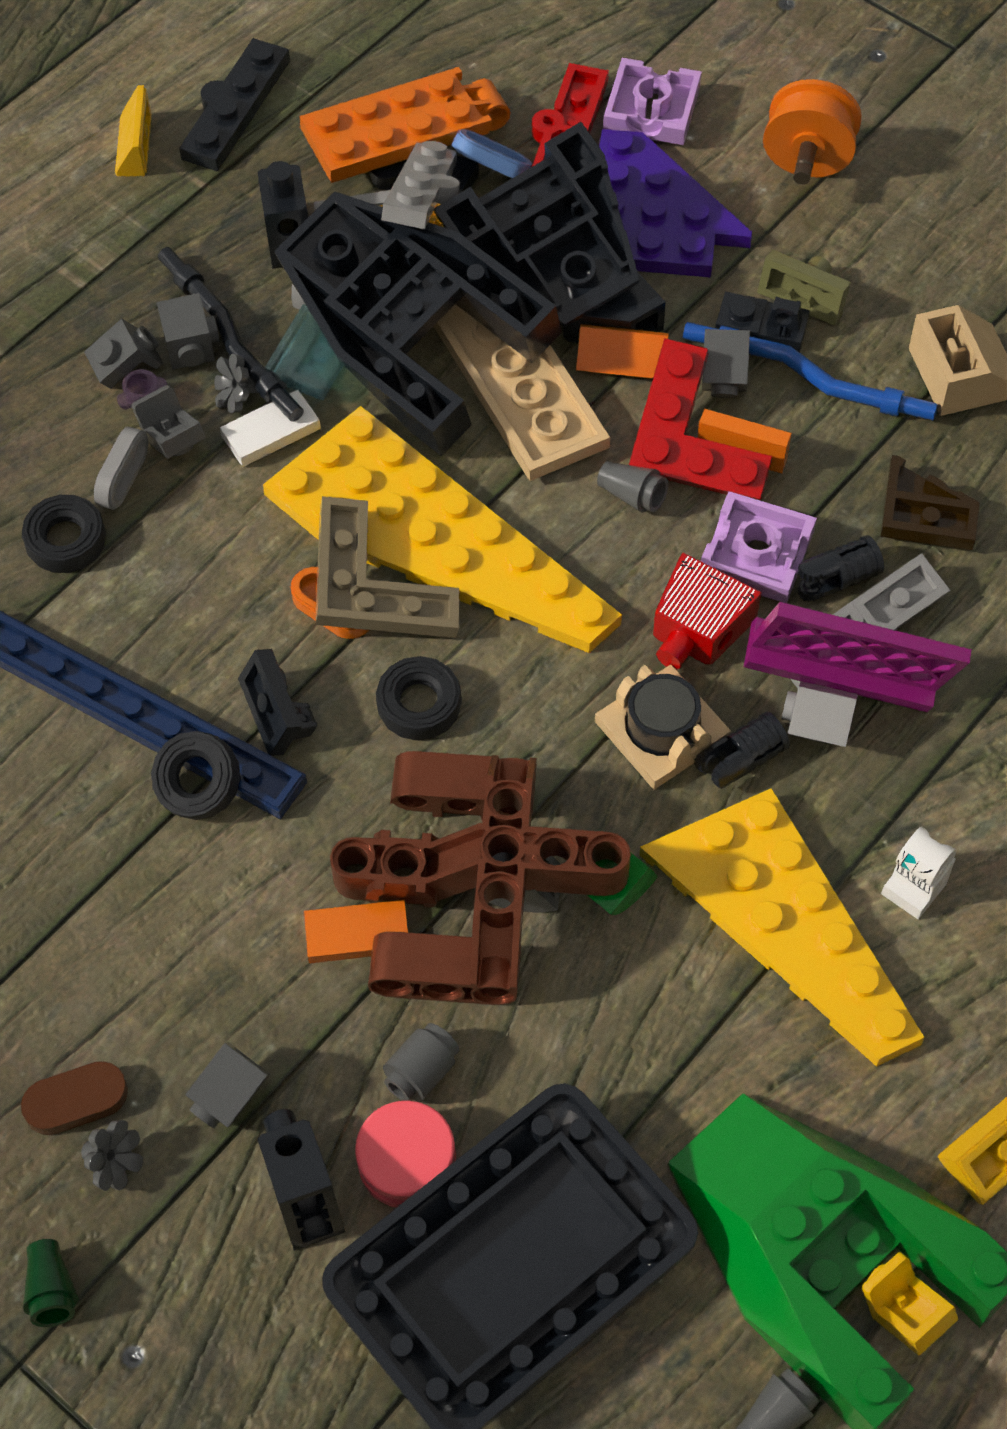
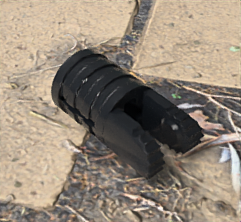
M865 535L858 540L850 541L846 545H840L835 549H830L801 562L798 567V575L803 579L798 587L800 599L808 602L846 589L848 586L856 585L860 581L868 580L872 576L882 574L884 572V560L879 546L871 536Z
M765 711L758 718L749 721L747 725L739 727L735 732H731L696 755L693 764L705 775L707 773L711 774L713 783L722 789L752 772L757 766L765 764L767 760L773 759L778 753L789 749L790 742L779 720L772 713Z

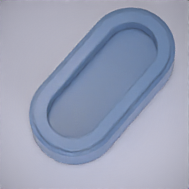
M467 129L458 130L452 143V147L463 156L510 178H514L532 167V162L524 155Z

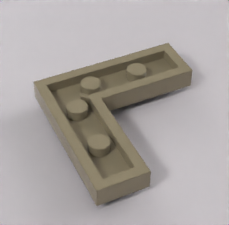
M322 496L319 516L315 625L456 638L459 630V588L366 579L368 501Z

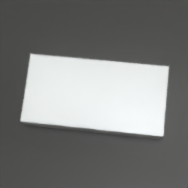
M299 390L289 393L304 409L303 415L297 421L291 422L271 402L220 427L222 438L242 467L321 429L319 418Z

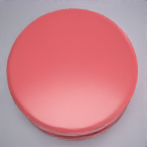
M409 1100L396 1101L380 1107L366 1119L356 1139V1161L364 1186L377 1200L395 1208L456 1161L454 1136L448 1122L434 1108L421 1102Z

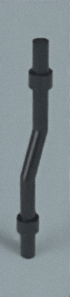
M170 247L163 248L158 254V259L173 274L174 283L186 295L200 293L203 308L211 316L214 315L228 354H236L244 358V368L248 369L249 377L255 382V390L267 403L273 402L291 422L300 419L304 409L286 391V383L274 371H267L243 345L230 311L204 284V277L192 264H185Z

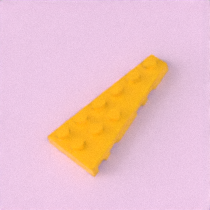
M772 788L640 846L639 856L651 866L656 865L672 879V885L685 897L689 894L711 914L710 919L766 969L772 968L790 984L789 989L803 1002L807 999L830 1020L829 1025L876 1067L922 1045L925 1037Z

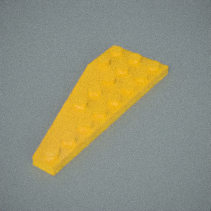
M362 406L358 407L263 484L264 495L318 540L322 496L368 501L367 564L377 568L382 564L406 574L407 580L417 584L459 588V601L469 605L476 602L493 609L494 615L508 621L513 617L538 627V633L587 653L594 650L622 623V614Z

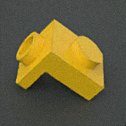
M898 1252L886 1264L875 1268L862 1286L872 1318L918 1356L959 1320L955 1307L915 1276L910 1259L901 1252Z

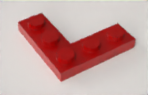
M664 338L629 465L657 469L660 475L666 477L669 481L725 495L730 491L761 501L772 463V456L686 435L708 358V348Z

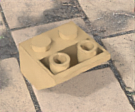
M959 305L916 314L909 351L933 402L938 403L937 410L940 416L1007 400V353L992 323Z

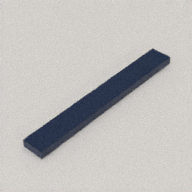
M0 611V667L157 753L167 741L181 733L200 731L219 737L231 747L239 761L241 779L236 796L280 820L308 783L306 774ZM194 757L184 763V768L211 782L213 776L212 767L205 758Z

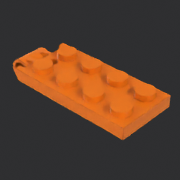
M459 67L301 115L299 118L300 128L330 182L334 183L406 160L417 142L437 141L450 146L458 130L467 129L480 135L498 130L508 122L511 112L491 80L485 78L478 79L472 84L462 85L460 82L462 80V71Z

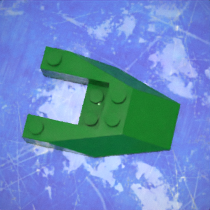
M743 1093L668 1162L667 1166L744 1319L851 1429H882L906 1404L914 1391V1388L836 1311L870 1276L873 1270L881 1265L895 1250L899 1249L979 1328L1007 1301V1251L986 1231L896 1170Z

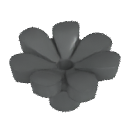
M231 354L229 359L220 357L217 360L216 366L222 375H216L214 386L216 390L222 391L217 394L215 403L218 408L227 407L229 413H236L242 410L243 401L247 400L249 393L258 392L255 390V382L249 377L248 369L244 368V358Z
M124 1120L110 1122L107 1130L94 1129L89 1135V1141L82 1147L81 1155L84 1160V1167L94 1172L92 1183L104 1191H108L110 1187L122 1190L128 1182L125 1171L139 1172L143 1165V1157L140 1154L131 1152L140 1142L139 1133L136 1130H128V1123Z

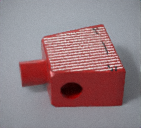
M682 553L655 612L653 635L663 642L656 653V657L664 666L667 667L671 664L676 670L680 669L688 656L704 664H713L751 626L752 621L758 616L761 592Z

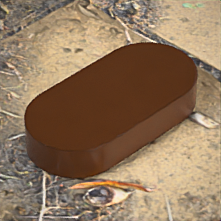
M93 1062L40 1080L31 1085L22 1098L21 1111L32 1130L43 1135H54L116 1113L127 1099L128 1086L118 1067L109 1062Z

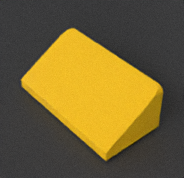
M144 85L137 86L120 117L115 174L119 177L145 176V173H147L152 114L147 89Z
M1007 1097L938 1155L943 1166L982 1205L1007 1185Z

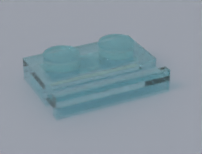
M303 304L265 368L267 371H274L286 383L288 388L299 390L301 393L323 401L341 371L343 364L337 359L308 308Z

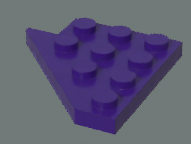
M602 129L599 147L607 161L609 177L617 197L619 213L623 227L626 229L637 271L711 278L714 245L750 248L752 231L643 132Z

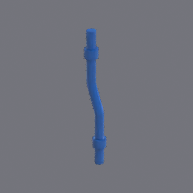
M687 322L683 332V339L704 343L705 329L716 328ZM727 326L720 327L722 330H739ZM750 337V355L783 362L828 396L880 408V413L897 417L899 413L933 421L935 419L938 403L905 396L904 391L886 387L885 391L837 380L789 345Z

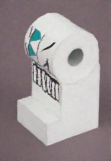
M919 827L899 853L895 862L897 864L894 872L884 885L881 894L919 920L946 886L956 860L954 858L956 849L949 845L938 843L930 837L929 832L925 828Z

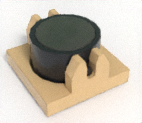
M671 664L658 673H655L647 665L642 666L636 683L629 676L625 677L617 689L616 700L595 713V723L653 790L691 766L695 762L696 755L731 733V730L698 695L694 686L687 682Z

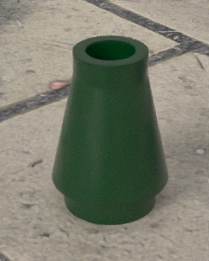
M54 1239L37 1240L26 1248L28 1260L23 1311L30 1316V1321L35 1326H58L74 1317L75 1306L79 1301V1297L60 1253L59 1242Z

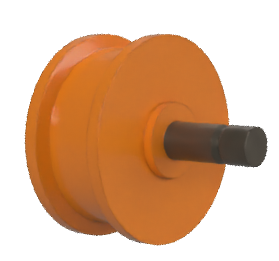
M816 79L792 82L781 88L772 99L769 110L770 120L765 127L763 136L765 151L777 166L794 174L793 179L798 184L804 185L809 183L811 177L817 178L836 174L846 168L854 157L856 135L859 132L862 120L860 106L848 91L834 83Z

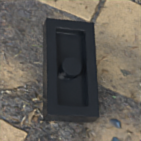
M725 291L715 328L720 329L721 326H727L739 330H750V337L789 345L800 353L810 310L802 309L800 301L796 302L775 297L774 302H768L765 299Z
M255 650L238 680L267 753L271 756L284 755L293 740L310 737L318 725L308 703L291 701L287 691L288 686L285 673L279 667L273 650Z

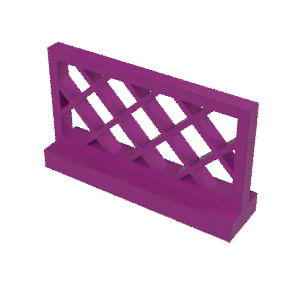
M779 602L765 619L756 617L752 621L744 668L856 693L858 696L928 712L934 707L936 691L970 663L972 649Z

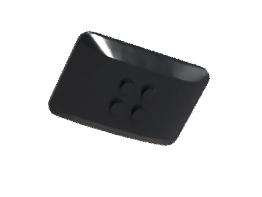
M565 1083L555 1084L541 1092L335 1256L325 1267L322 1276L323 1291L328 1301L430 1429H484L586 1345L687 1257L696 1244L698 1236L697 1223L687 1208L580 1089Z

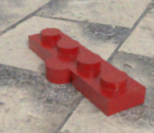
M569 63L554 104V110H540L532 118V136L540 143L532 167L545 159V143L579 122H582L588 132L591 133L608 84L609 70Z

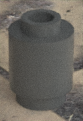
M429 1023L424 1029H416L384 1064L383 1070L387 1076L384 1080L386 1087L402 1101L412 1099L422 1102L455 1065L454 1057L459 1052L458 1044L448 1032L436 1024Z

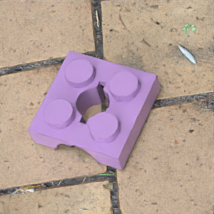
M622 58L605 110L603 129L643 132L651 140L684 145L701 86L702 71L679 68V72L668 70L667 74L659 75L653 71L652 67L644 66V61ZM653 93L658 94V99L652 102L651 119H646L647 100L653 97Z
M728 491L720 511L715 534L711 543H707L700 561L760 591L761 596L787 603L798 575L799 564L803 562L813 536L817 518ZM752 540H760L767 543L770 547L757 550L749 547L747 544Z

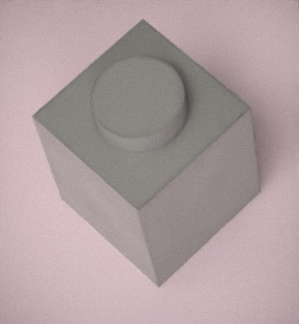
M801 681L797 693L787 692L781 719L790 721L788 734L846 747L858 694Z

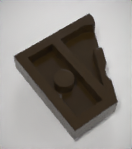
M892 455L880 537L973 550L976 541L980 502L962 492L951 490L945 482L931 474L926 479L905 467V459Z

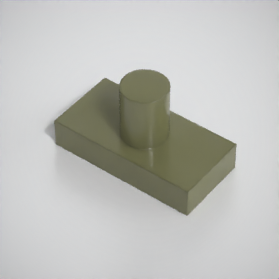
M772 249L765 258L757 293L773 300L775 297H780L796 302L800 301L802 309L810 310V316L835 326L842 317L851 282L831 274V264L823 257L815 256L808 263H804Z

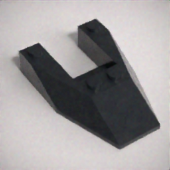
M334 191L274 251L275 255L337 359L410 432L442 456L472 426L465 402L406 354L456 304L533 363L562 333L557 307L459 232L429 222L425 229L383 221L381 220L383 207Z

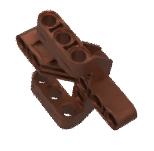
M407 751L400 753L395 759L390 804L393 803L405 810L432 812L433 817H442L443 813L481 815L482 823L440 839L432 833H422V839L391 837L390 830H380L374 834L373 838H345L333 847L330 854L334 885L337 891L344 897L353 900H367L371 903L405 900V903L423 904L425 907L431 908L435 907L437 901L476 887L472 937L408 932H382L375 935L368 980L370 991L378 995L394 998L504 1005L514 1002L517 998L525 890L535 889L541 892L598 896L614 895L620 892L628 881L631 855L628 843L620 835L611 832L532 827L531 817L534 806L537 758H530V760L519 758L500 759L498 755L480 756ZM502 852L511 853L515 856L512 860L505 862L497 861L493 858L494 855ZM550 856H559L567 861L561 865H551L546 863L544 859ZM608 859L617 863L618 866L604 869L595 863ZM351 864L365 866L362 871L357 873L344 871ZM403 867L415 870L413 874L405 877L393 874L396 870ZM498 898L511 902L508 907L502 909L492 908L488 905L490 901Z

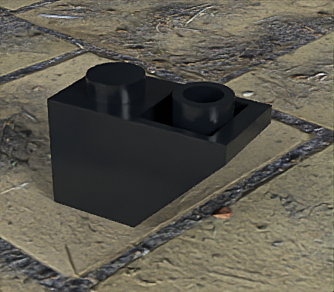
M638 273L639 284L569 326L563 327V337L568 342L579 343L581 324L661 332L664 330L666 301Z

